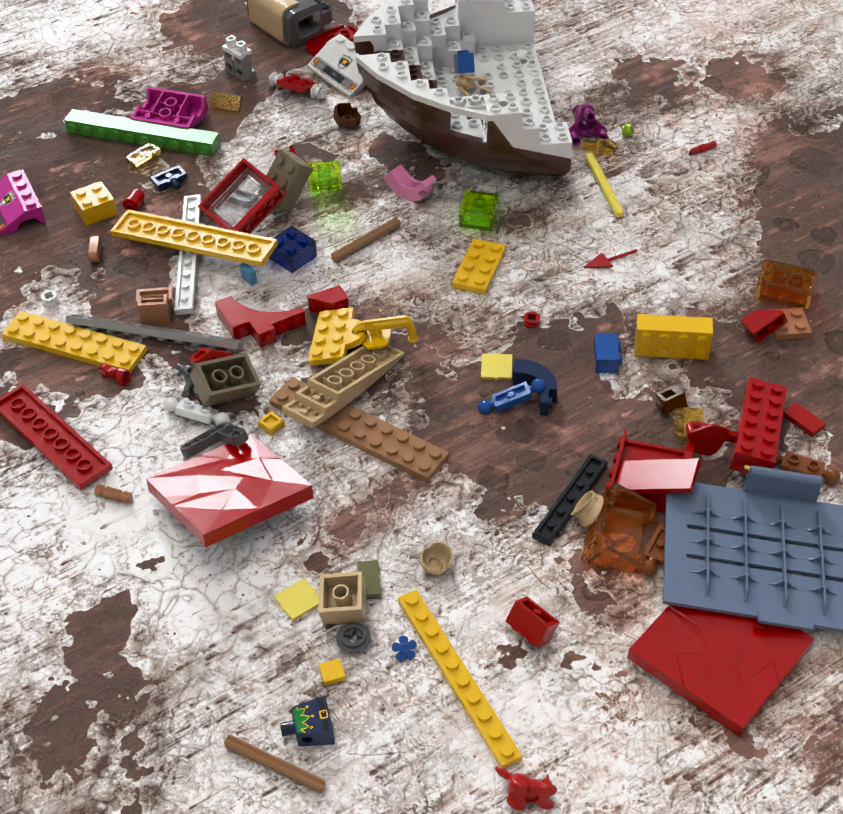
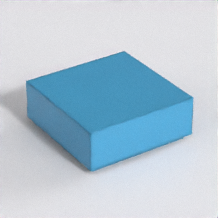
M240 264L241 277L251 286L257 284L255 270L248 264Z

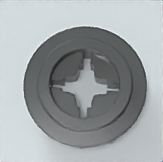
M348 623L338 630L336 642L342 651H348L349 654L352 652L360 653L362 649H367L368 644L371 642V634L369 629L363 624ZM356 633L357 639L351 643L350 639Z

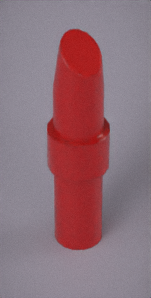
M712 141L690 149L688 155L702 153L715 148L717 143Z

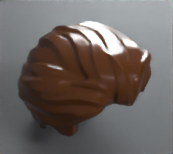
M337 103L335 105L333 118L338 126L354 128L360 125L361 115L356 107L353 108L350 103Z

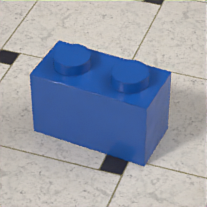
M461 50L453 55L455 74L475 72L473 53H469V50Z
M595 333L594 359L596 373H618L619 365H622V354H619L621 352V341H618L617 333Z

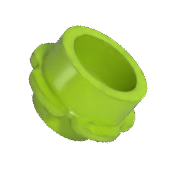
M625 123L622 126V135H625L626 138L633 136V124Z

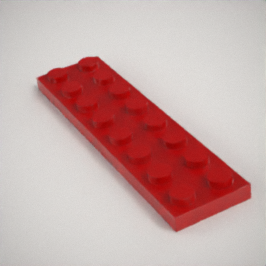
M24 384L0 397V415L78 489H84L113 469L112 464Z

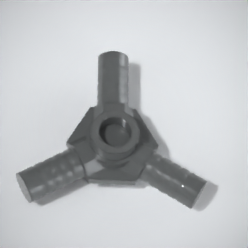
M178 363L176 370L183 373L186 382L183 394L190 395L194 385L190 373L194 366L187 368Z

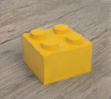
M101 181L70 192L73 207L86 226L117 215L114 198Z

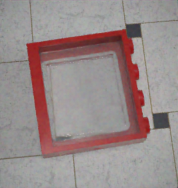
M243 158L197 207L220 228L251 234L287 195L279 185Z

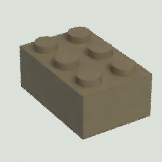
M279 149L266 176L279 185L287 195L276 208L292 212L313 167L293 152ZM261 186L258 194L263 197L267 190Z
M247 352L195 363L190 373L191 380L203 407L255 396L261 385Z

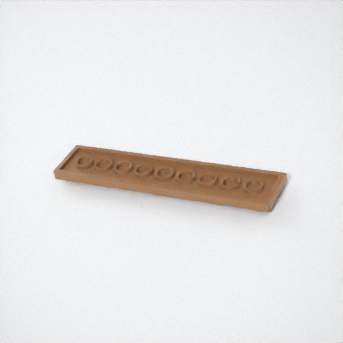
M291 377L269 399L270 405L282 411V406L294 400L295 392L304 388L307 384ZM347 404L316 426V428L427 483L449 458V452L350 404Z

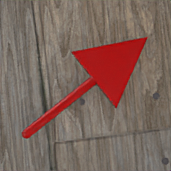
M634 249L610 258H606L603 253H600L585 265L584 268L613 267L610 261L636 253L638 250Z

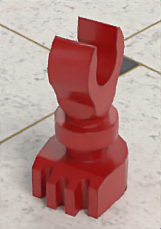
M102 363L98 368L103 370L100 375L115 379L120 386L124 387L127 385V382H130L131 374L128 369L113 368L107 363Z

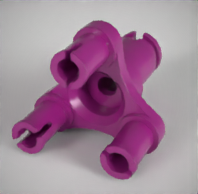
M589 103L582 104L581 107H579V104L576 105L572 111L575 123L568 128L572 145H579L581 143L580 137L595 136L600 143H606V139H609L607 130L595 118L592 105Z

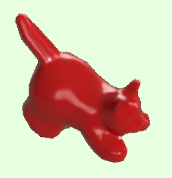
M499 766L495 767L498 775L507 780L508 796L506 801L511 808L518 811L523 810L527 802H534L543 809H552L554 807V802L550 797L557 792V787L552 784L549 775H546L542 780H537L522 773L512 774Z

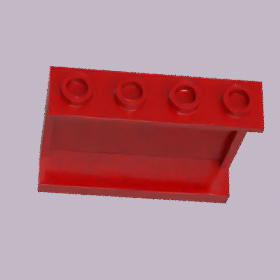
M624 430L623 438L619 437L617 443L619 452L615 451L613 458L615 467L611 466L609 478L612 479L606 483L605 493H608V502L665 513L666 494L614 495L612 489L621 462L627 460L693 459L695 444L687 442L686 450L627 439V430Z

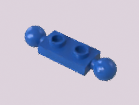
M537 378L532 381L530 386L525 381L491 395L492 401L482 400L479 402L478 411L483 415H487L492 412L493 408L500 412L533 398L531 393L540 394L541 391H544L546 383L543 379Z

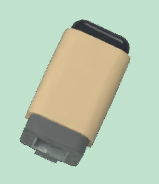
M247 0L250 21L286 46L291 45L297 48L307 44L310 38L322 33L324 25L332 22V6L323 0Z

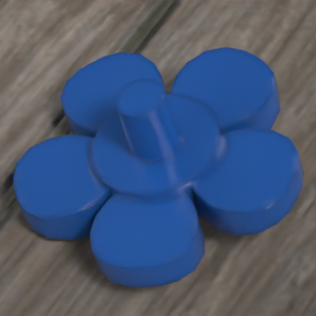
M400 636L399 643L394 642L392 644V650L398 652L396 654L397 660L403 661L405 654L409 660L415 657V652L410 649L417 647L416 641L410 640L408 642L407 636Z

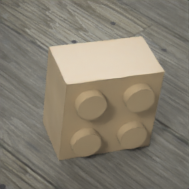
M362 571L320 575L319 615L323 625L366 622V581Z

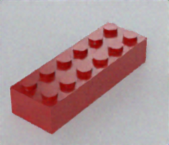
M749 377L743 393L729 469L748 474L749 470L744 468L745 465L774 468L787 387Z

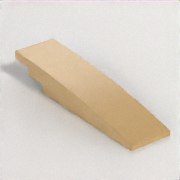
M390 345L373 350H368L362 346L310 377L307 386L295 392L294 400L282 406V413L313 429L374 384L405 356V352Z

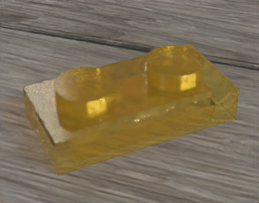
M211 92L209 107L240 112L243 97Z
M150 142L126 156L125 159L128 164L137 169L159 156L161 149Z

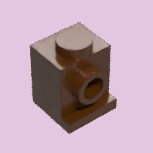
M676 384L656 393V407L659 412L664 411L669 414L682 407L684 409L688 408L685 392Z

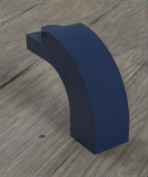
M515 359L513 385L526 381L528 386H530L532 381L537 378L545 381L546 389L540 393V415L547 416L548 408H552V402L556 403L557 382L554 375L539 363Z

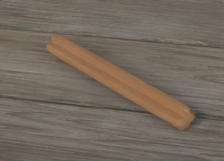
M398 218L391 219L333 252L331 259L334 262H339L400 227V220Z
M228 735L224 741L226 748L309 789L322 793L326 787L324 779L238 737Z

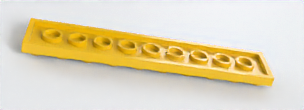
M128 209L111 230L112 236L259 267L264 266L278 245L277 239Z

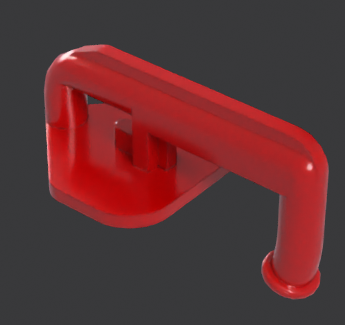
M691 421L686 425L689 442L695 444L694 452L701 455H713L718 452L725 441L731 443L735 441L736 432L728 430L721 425L707 424L700 421Z

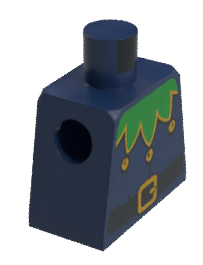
M326 695L293 706L291 708L293 720L280 723L282 737L296 734L297 744L300 747L335 744Z

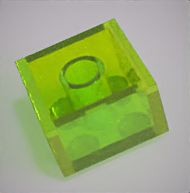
M340 160L306 162L313 167L308 178L309 191L319 193L322 190L335 192L342 189Z
M466 190L459 210V227L493 231L499 211V194Z

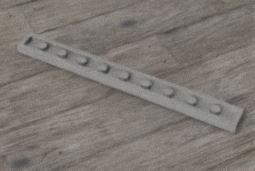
M79 314L67 315L65 322L81 328L89 326L90 330H100L102 328L106 329V332L109 333L121 331L123 335L128 336L140 334L141 338H151L153 336L157 337V340L160 341L172 339L174 343L179 344L191 342L192 346H202L204 344L209 345L208 348L211 349L223 347L229 352H237L244 345V340Z

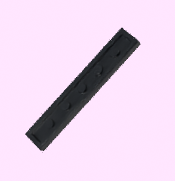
M591 454L588 456L534 530L532 539L549 547L552 545L571 518V513L578 501L591 490L606 469L607 461Z

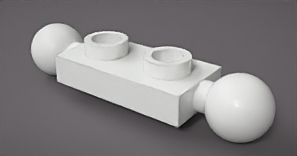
M169 397L163 403L164 409L168 412L175 411L176 415L210 424L212 421H215L216 425L230 422V417L227 413H218V410L210 406L203 407V405L195 404L190 400L178 403L176 398Z

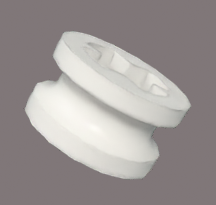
M46 290L41 294L44 306L53 307L58 303L57 293L54 290Z

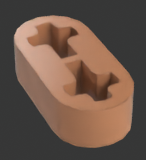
M90 236L88 249L90 263L100 262L102 248L100 236Z

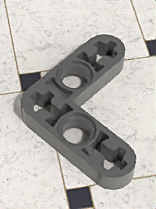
M225 422L180 446V451L184 458H188L219 441L238 446L248 441L249 437L244 428Z

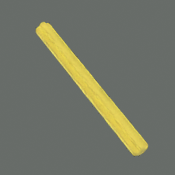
M592 152L586 153L585 160L615 217H623L624 210Z

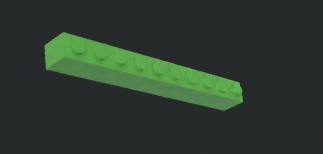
M72 109L64 120L67 133L210 157H214L220 147L219 133L192 128L185 129Z

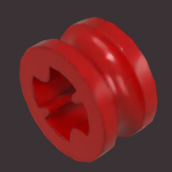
M533 311L525 313L524 326L527 328L539 326V314Z

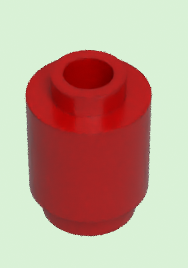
M139 189L130 191L123 201V207L126 210L138 211L145 200L144 193Z

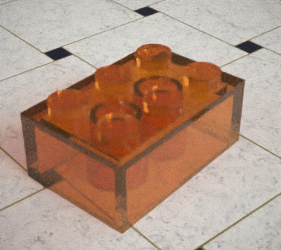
M765 259L757 282L755 298L809 309L818 270Z

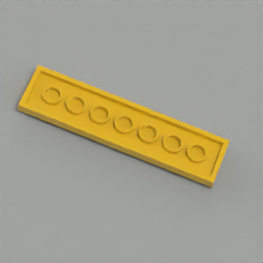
M20 311L1 333L2 339L96 366L107 363L113 368L128 369L130 374L147 352L146 345Z

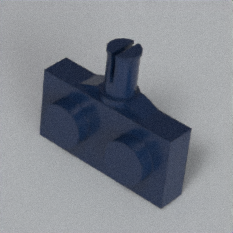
M180 165L150 177L151 183L158 190L165 189L171 185L176 190L181 189L179 182L188 178L187 173Z

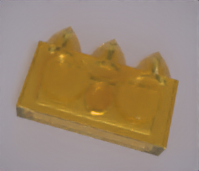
M680 407L673 410L679 416L673 420L679 426L673 432L683 437V441H689L686 433L688 422L700 421L704 423L703 408Z

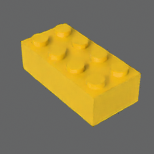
M637 314L634 356L709 360L713 337V318Z

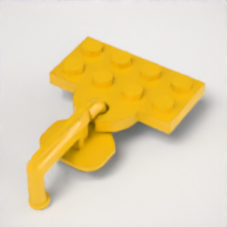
M353 307L321 311L318 315L308 363L309 366L333 364L346 356L347 349L355 348L360 344L368 350L384 348L390 343L392 329L406 327L409 334L408 341L415 343L418 341L417 332L411 317L407 315L360 321L354 319L355 310Z

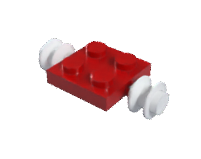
M273 72L269 76L271 87L276 85L278 89L282 87L302 94L309 92L312 99L317 97L319 101L326 95L325 87L323 85L319 87V83L313 82V79H302L296 74H291L288 77L282 73L278 75L277 72Z

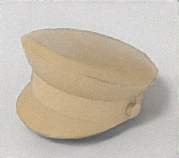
M593 491L587 492L578 501L571 516L575 515L583 527L592 525L601 513L604 502L603 496Z

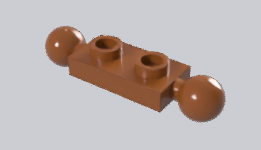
M777 450L775 465L781 463L780 470L822 476L829 484H835L841 478L840 472L837 469L829 468L825 470L826 463L789 451L786 452L785 456H782Z
M665 520L664 526L658 525L643 553L642 559L644 561L640 565V571L645 576L654 575L657 571V565L662 567L664 564Z

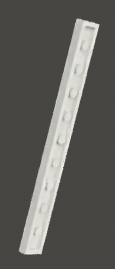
M201 194L184 196L183 221L200 224L201 210L197 206L202 202ZM179 250L174 307L176 315L194 313L197 253Z

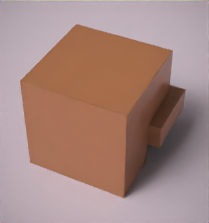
M173 288L136 289V306L138 307L141 324L150 326L171 325Z

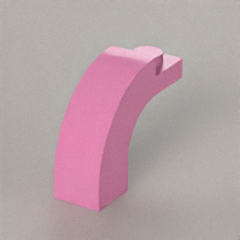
M402 164L383 177L395 193L410 201L423 199L432 192V183L437 180L434 175H431L424 181H418L407 173Z

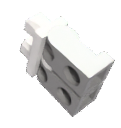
M228 36L226 44L222 46V50H224L225 71L246 82L256 76V71L251 67L252 50L247 47L246 42H237L235 36Z

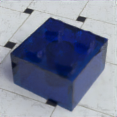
M290 226L273 238L277 239L278 245L269 259L287 271L294 273L317 257L316 240Z

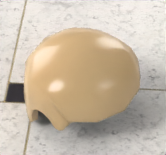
M434 541L430 546L424 548L421 553L420 564L422 569L430 575L445 573L451 566L452 550L446 543Z

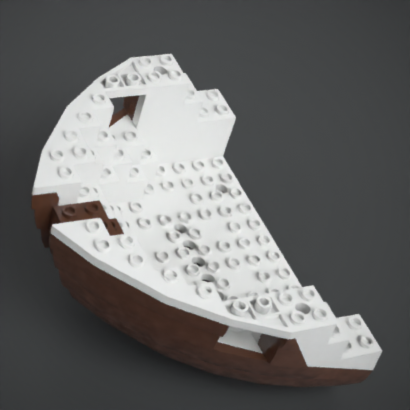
M388 0L371 14L354 34L355 51L359 53V55H356L359 74L362 75L366 88L371 92L374 101L384 110L386 115L411 135L439 151L475 165L503 172L547 176L566 175L570 172L572 139L567 122H555L534 46L535 10L532 0H455V5L431 15L428 12V0ZM469 50V53H473L475 72L464 74L487 78V82L472 81L475 84L492 90V93L473 86L471 89L465 90L471 96H466L458 91L456 81L462 74H455L453 55L457 54V51ZM467 117H472L476 119L467 120Z

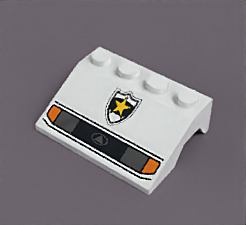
M341 34L330 39L307 65V68L349 98L361 92L365 87L362 75L359 74L356 55H359V53H356L354 43Z

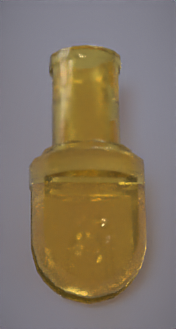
M599 138L597 141L583 139L581 144L583 150H593L596 154L613 155L617 149V144L614 141Z

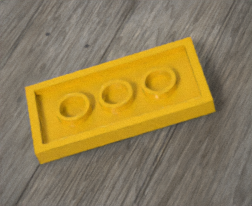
M473 238L452 281V288L486 295L506 252V245Z

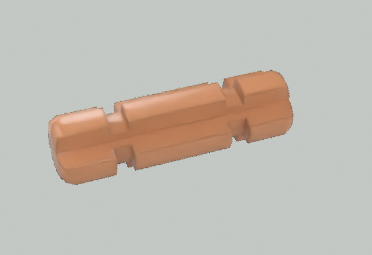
M97 484L96 488H94L96 496H104V498L119 502L122 500L121 502L130 504L133 499L131 492H122L123 490L108 486L105 488V485Z

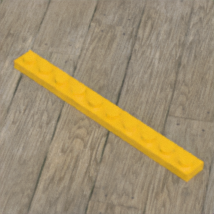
M417 589L398 597V604L498 765L506 769L521 762L523 756Z

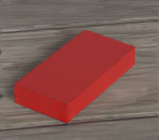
M797 402L783 411L784 418L811 437L825 428V422Z

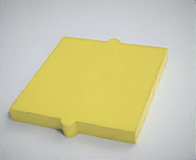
M482 354L481 379L495 381L512 380V354Z
M305 578L274 595V599L281 606V611H285L292 621L319 606V594L316 588H313Z

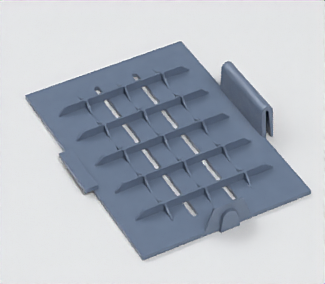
M751 466L742 485L743 490L695 482L692 493L666 494L663 604L756 618L758 623L811 632L814 631V628L843 632V582L825 579L843 581V552H838L843 551V505L817 501L822 485V476ZM688 527L698 528V529H704V530L691 529V528H688ZM717 532H724V533H730V534H736V535H729V534H723V533H717ZM755 538H762V539H768V540H774V541H767V540H761V539H755ZM787 543H794V544H800V545H806V546H799V545H793V544H787ZM688 557L701 558L705 560L693 559ZM709 560L720 561V562H726V563H732V564H739V565H744V567H743V566H737V565H731V564H724V563L712 562V561H709ZM748 566L758 567V568H764V569H770V570L782 571V573H781V572H775V571H769V570H762V569L750 568V567H748ZM787 572H789V573H796V574H802V575H808V576L820 577V579H819V578H813V577H807V576H800V575L788 574Z

